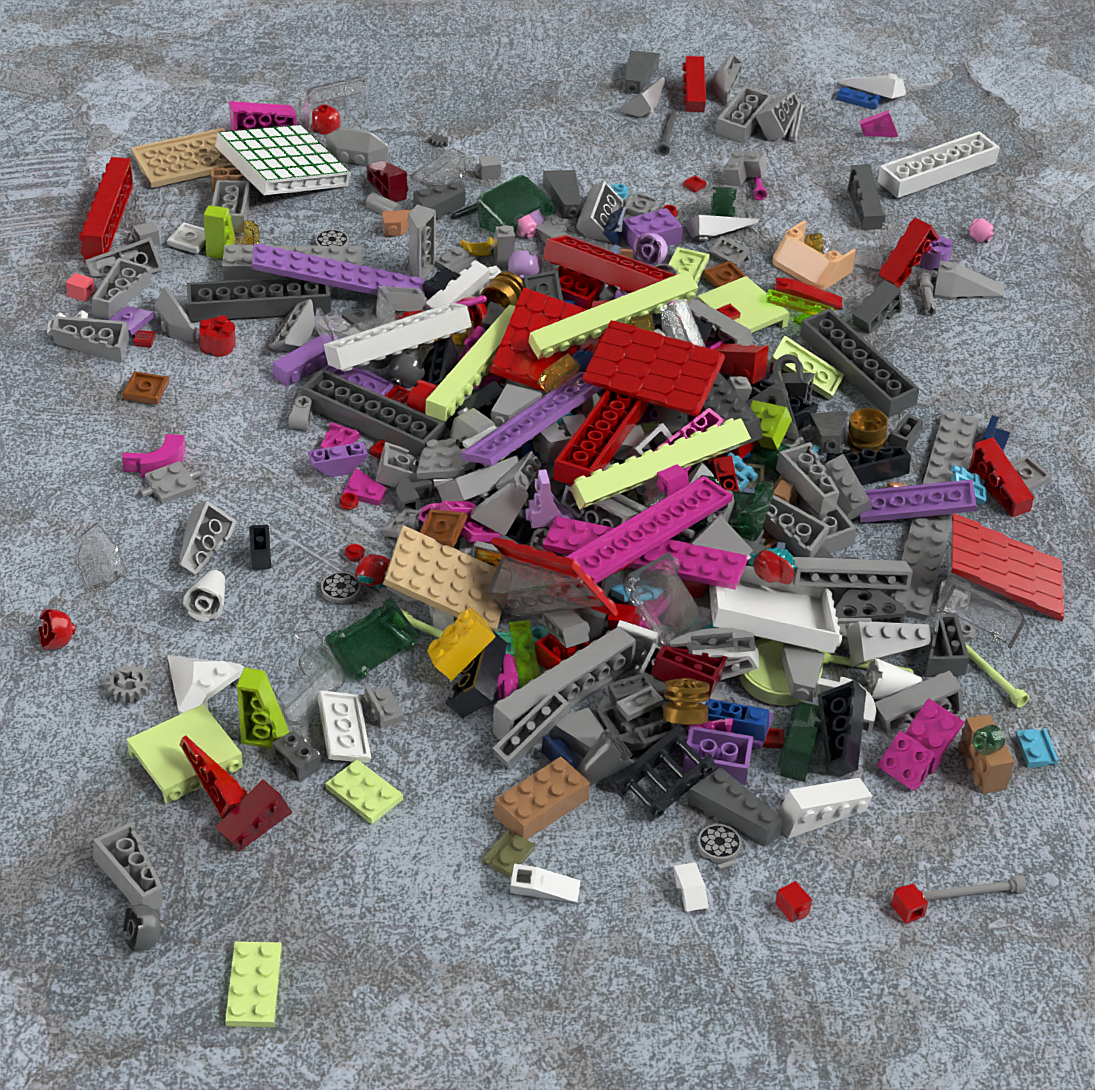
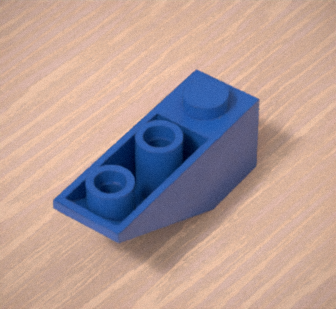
M714 699L706 701L708 720L733 719L731 732L753 736V740L765 742L769 729V709Z

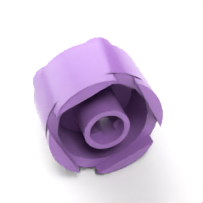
M938 234L940 238L937 242L933 241L930 244V251L923 253L921 262L918 265L926 270L933 271V268L939 269L940 261H950L952 240Z

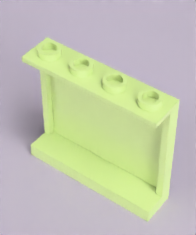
M747 276L697 296L699 301L715 310L727 304H732L741 312L740 318L734 321L750 329L751 333L774 323L781 328L788 325L789 312Z
M204 704L127 739L129 755L132 759L137 757L163 792L165 804L177 800L181 796L196 791L203 786L179 745L184 736L189 737L228 774L243 767L242 753Z

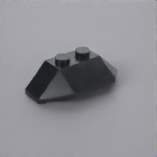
M451 335L448 338L434 341L433 348L422 362L421 369H424L425 375L421 380L439 385L458 364L459 357Z

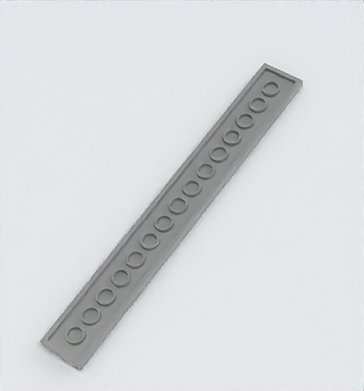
M943 411L923 484L951 482V476L954 474L950 471L952 465L967 468L979 418L951 411ZM953 514L913 517L901 561H906L913 571L910 588L893 589L891 595L892 599L906 607L905 616L927 620L952 525Z

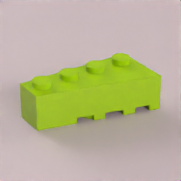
M244 667L237 684L241 744L273 749V742L288 734L289 729L266 672L264 670Z

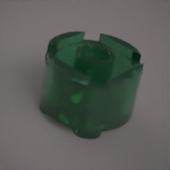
M712 187V191H715V193L711 195V214L721 217H735L736 207L733 206V201L736 200V190H733L732 187Z

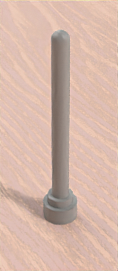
M1023 875L1012 876V879H1008L1006 882L925 891L922 893L926 901L1007 890L1020 894L1026 892V882Z

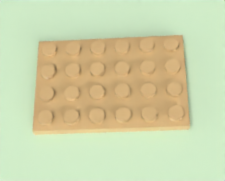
M224 128L131 147V153L151 188L211 175V169L213 168L228 169L235 167L215 147L217 133L225 131Z
M403 525L383 585L457 618L463 610L472 607L488 622L491 629L496 632L512 574L448 545L444 546L436 542L435 539Z

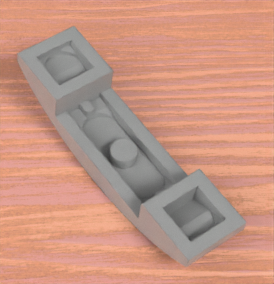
M710 628L693 631L670 641V647L687 649L691 654H693L694 650L734 647L735 653L756 651L754 634L734 628Z

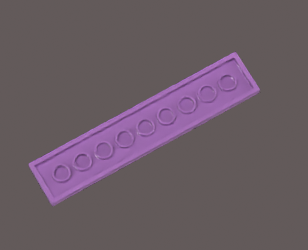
M254 243L251 266L253 270L378 295V286L420 288L424 294V279L416 276H407L383 269H374L350 262H341L316 255L303 254L298 251L294 252Z
M580 371L463 451V460L486 464L487 466L495 465L503 457L508 456L513 450L520 448L526 441L533 439L536 434L544 431L546 427L557 422L559 418L567 415L569 411L580 406L582 402L590 399L592 395L603 390V388L584 383L582 377L585 372Z

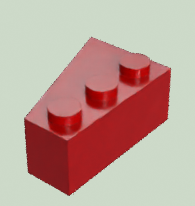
M720 345L715 350L723 353L725 359L719 371L733 377H746L752 385L766 378L769 345Z

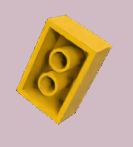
M469 607L459 614L457 620L452 625H448L445 628L443 634L438 639L431 642L427 651L434 666L453 681L495 638V635L488 622L472 607Z

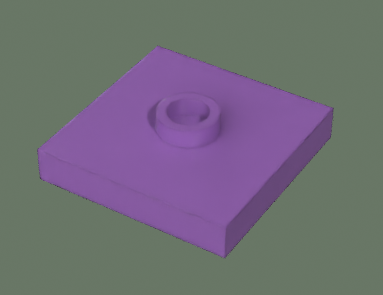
M126 306L109 320L127 322L129 335H133L154 318V313Z

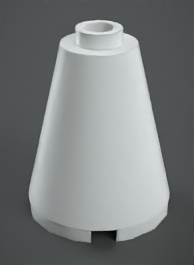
M211 570L186 592L183 605L184 607L186 606L191 617L207 622L210 619H217L224 609L225 576L220 571Z
M875 659V661L872 660L867 668L865 680H868V687L864 686V688L870 693L873 700H879L894 695L900 690L915 686L922 682V678L883 660Z

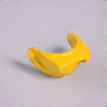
M488 237V241L481 243H470L464 239L460 241V245L472 257L491 255V244H493V238Z

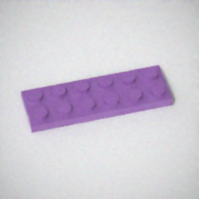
M973 479L864 490L870 499L872 509L861 514L860 521L863 523L977 511Z

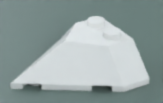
M167 655L178 712L182 714L202 704L208 709V700L230 683L237 686L244 666L226 661Z

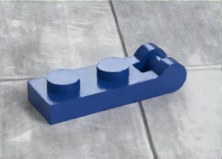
M843 87L840 88L836 95V100L875 110L882 100L880 95L875 94L872 96Z

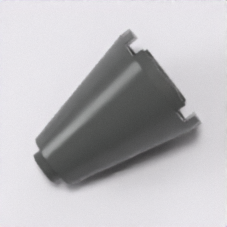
M609 729L601 733L576 767V770L590 782V786L621 771L634 762V759H630L633 755L619 737L614 739L611 736L613 732Z

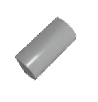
M371 193L366 200V208L381 215L382 211L402 210L401 204L376 193Z

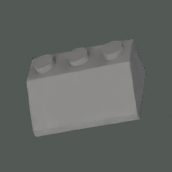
M844 454L824 465L827 476L831 477L839 491L837 505L849 520L872 509L870 499Z

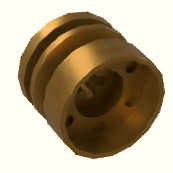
M509 271L500 272L481 292V296L484 295L487 298L486 302H484L486 308H488L490 302H494L505 309L509 305L516 307L525 284L514 273Z
M863 408L854 411L850 415L848 445L852 452H861V448H869L875 451L879 447L886 446L888 418L883 412L872 408Z
M686 678L665 682V689L668 691L664 693V697L673 700L664 704L663 719L665 721L689 725L708 722V706L699 703L709 700V694L706 693L709 691L708 683Z

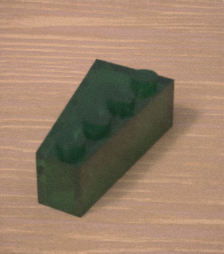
M799 701L797 709L793 708L790 721H793V723L788 725L786 736L789 737L784 740L782 748L784 755L780 754L778 767H781V777L805 782L821 720L818 705Z

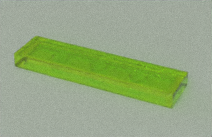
M768 289L766 294L767 303L809 315H815L828 308L834 311V307Z
M529 620L509 622L520 688L540 676Z

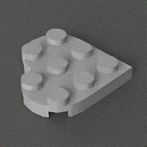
M450 438L440 441L432 439L427 441V446L422 451L416 474L418 479L459 477L465 475L464 472L470 468L474 470L476 463L463 460L462 452L467 448L459 449L456 439Z

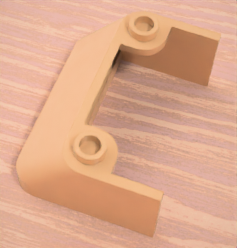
M804 220L786 232L773 255L772 263L803 283L825 290L853 272L856 250L852 249L844 255L837 251H830L823 255L804 244L807 224Z

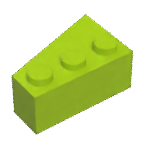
M208 205L203 215L207 257L223 259L224 245H234L236 241L231 215L226 207Z

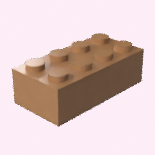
M559 757L497 797L494 805V816L506 828L511 830L514 835L518 834L528 840L589 799L590 782L566 760Z

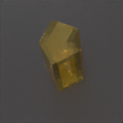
M244 220V240L246 245L254 246V243H260L259 225L255 224L254 220Z

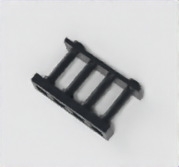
M680 724L674 727L614 779L618 789L623 794L631 790L647 806L644 812L650 822L655 818L661 817L669 806L704 776L711 774L716 767L712 755L708 754L702 759L686 743L688 736ZM680 748L696 764L689 772L686 773L670 757V754L676 749ZM664 762L680 778L671 787L653 770L660 763ZM646 776L663 792L655 801L637 785Z

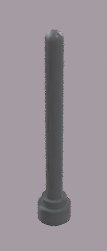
M676 110L671 111L664 139L658 145L657 151L661 155H668L671 145L669 141L677 115Z

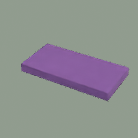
M329 365L323 368L383 396L395 387V383L356 366H353V369L348 371H342Z

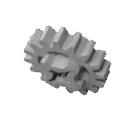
M124 663V667L117 665L116 671L110 670V675L106 676L105 685L108 695L114 696L115 701L121 698L122 703L126 699H129L131 703L134 701V698L141 700V695L147 696L148 690L152 688L151 675H149L148 669H143V665L138 667L135 666V663H132L131 666Z

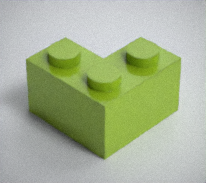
M753 400L750 409L760 420L763 437L758 440L760 446L778 450L792 421L789 411L784 406Z

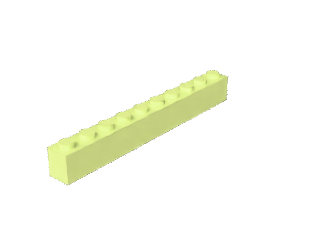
M689 271L683 272L530 332L528 343L538 359L548 358L558 351H565L573 345L583 344L588 339L598 338L601 334H604L610 320L630 325L634 321L643 320L651 314L661 313L666 308H673L684 301H691L696 296L698 286Z
M509 305L426 399V415L446 421L455 413L457 407L463 404L464 399L472 393L475 386L480 384L481 379L487 376L515 306Z
M731 418L723 422L722 426L713 425L706 429V432H695L690 436L691 438L685 439V437L676 440L675 444L669 446L667 443L660 446L657 451L652 452V450H648L641 454L639 458L635 456L630 457L621 465L615 463L609 466L608 470L602 471V469L593 472L590 477L581 476L574 480L575 483L570 487V490L579 509H583L658 479L657 472L678 464L684 469L743 446L751 437L741 418L737 420Z

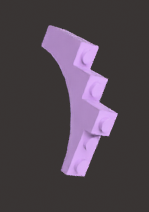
M538 470V479H535L537 493H534V500H529V508L525 511L526 520H530L531 527H548V530H550L556 516L585 522L581 518H577L570 510L557 501L550 490L547 470Z

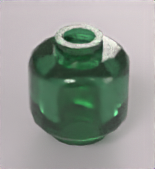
M989 724L977 729L973 734L974 748L982 755H990L1000 751L1005 745L1004 733L996 725Z

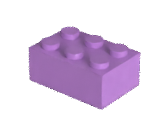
M666 208L624 219L621 236L632 249L635 240L647 233L660 235L666 241L667 246L681 243L683 226Z
M690 726L687 744L702 759L708 754L712 755L716 764L712 773L721 767L740 784L746 785L753 736ZM685 754L683 770L687 773L696 764Z

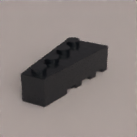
M764 379L753 385L750 384L752 391L748 400L773 384ZM788 394L796 426L800 430L810 424V413H817L819 404L814 402L809 404L804 401L805 398L799 395L796 398Z

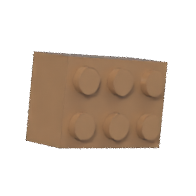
M991 715L966 718L962 728L961 739L958 742V749L966 760L967 768L971 770L974 776L976 786H979L982 794L1006 790L1014 760Z

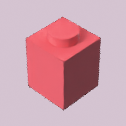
M74 273L66 281L65 286L68 297L86 302L95 293L93 278Z

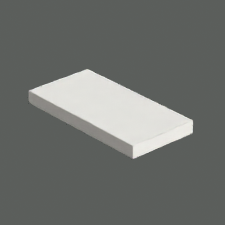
M319 690L317 697L328 759L353 762L358 759L360 762L369 763L371 754L360 695Z

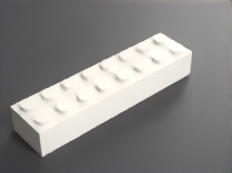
M979 131L881 165L877 182L896 198L995 164L1000 147Z
M451 302L323 344L328 365L342 371H348L358 364L359 366L367 365L373 359L382 360L388 354H400L406 348L415 349L421 343H433L434 339L439 337L440 339L448 338L454 332L463 333L466 331V328L472 327L467 306Z

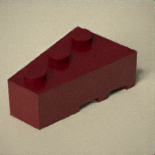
M384 160L366 166L367 180L383 197L394 202L407 199V192L409 190L407 171Z
M663 645L655 658L651 676L665 682L684 678L706 682L709 684V691L706 693L709 694L710 699L723 676L728 657L721 656V659L708 657L709 653L704 652L701 655L691 654L687 649Z
M262 779L215 828L225 840L240 852L292 814V811L282 795Z

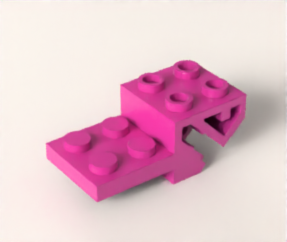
M469 501L432 503L422 507L418 517L421 521L425 522L430 509L466 512L467 519L458 538L465 537V540L470 543H475L476 541L490 543L493 537L501 538L500 533L470 517L471 510L476 506Z
M928 698L906 732L899 731L876 766L915 791L925 782L927 773L933 774L943 760L941 757L965 721Z

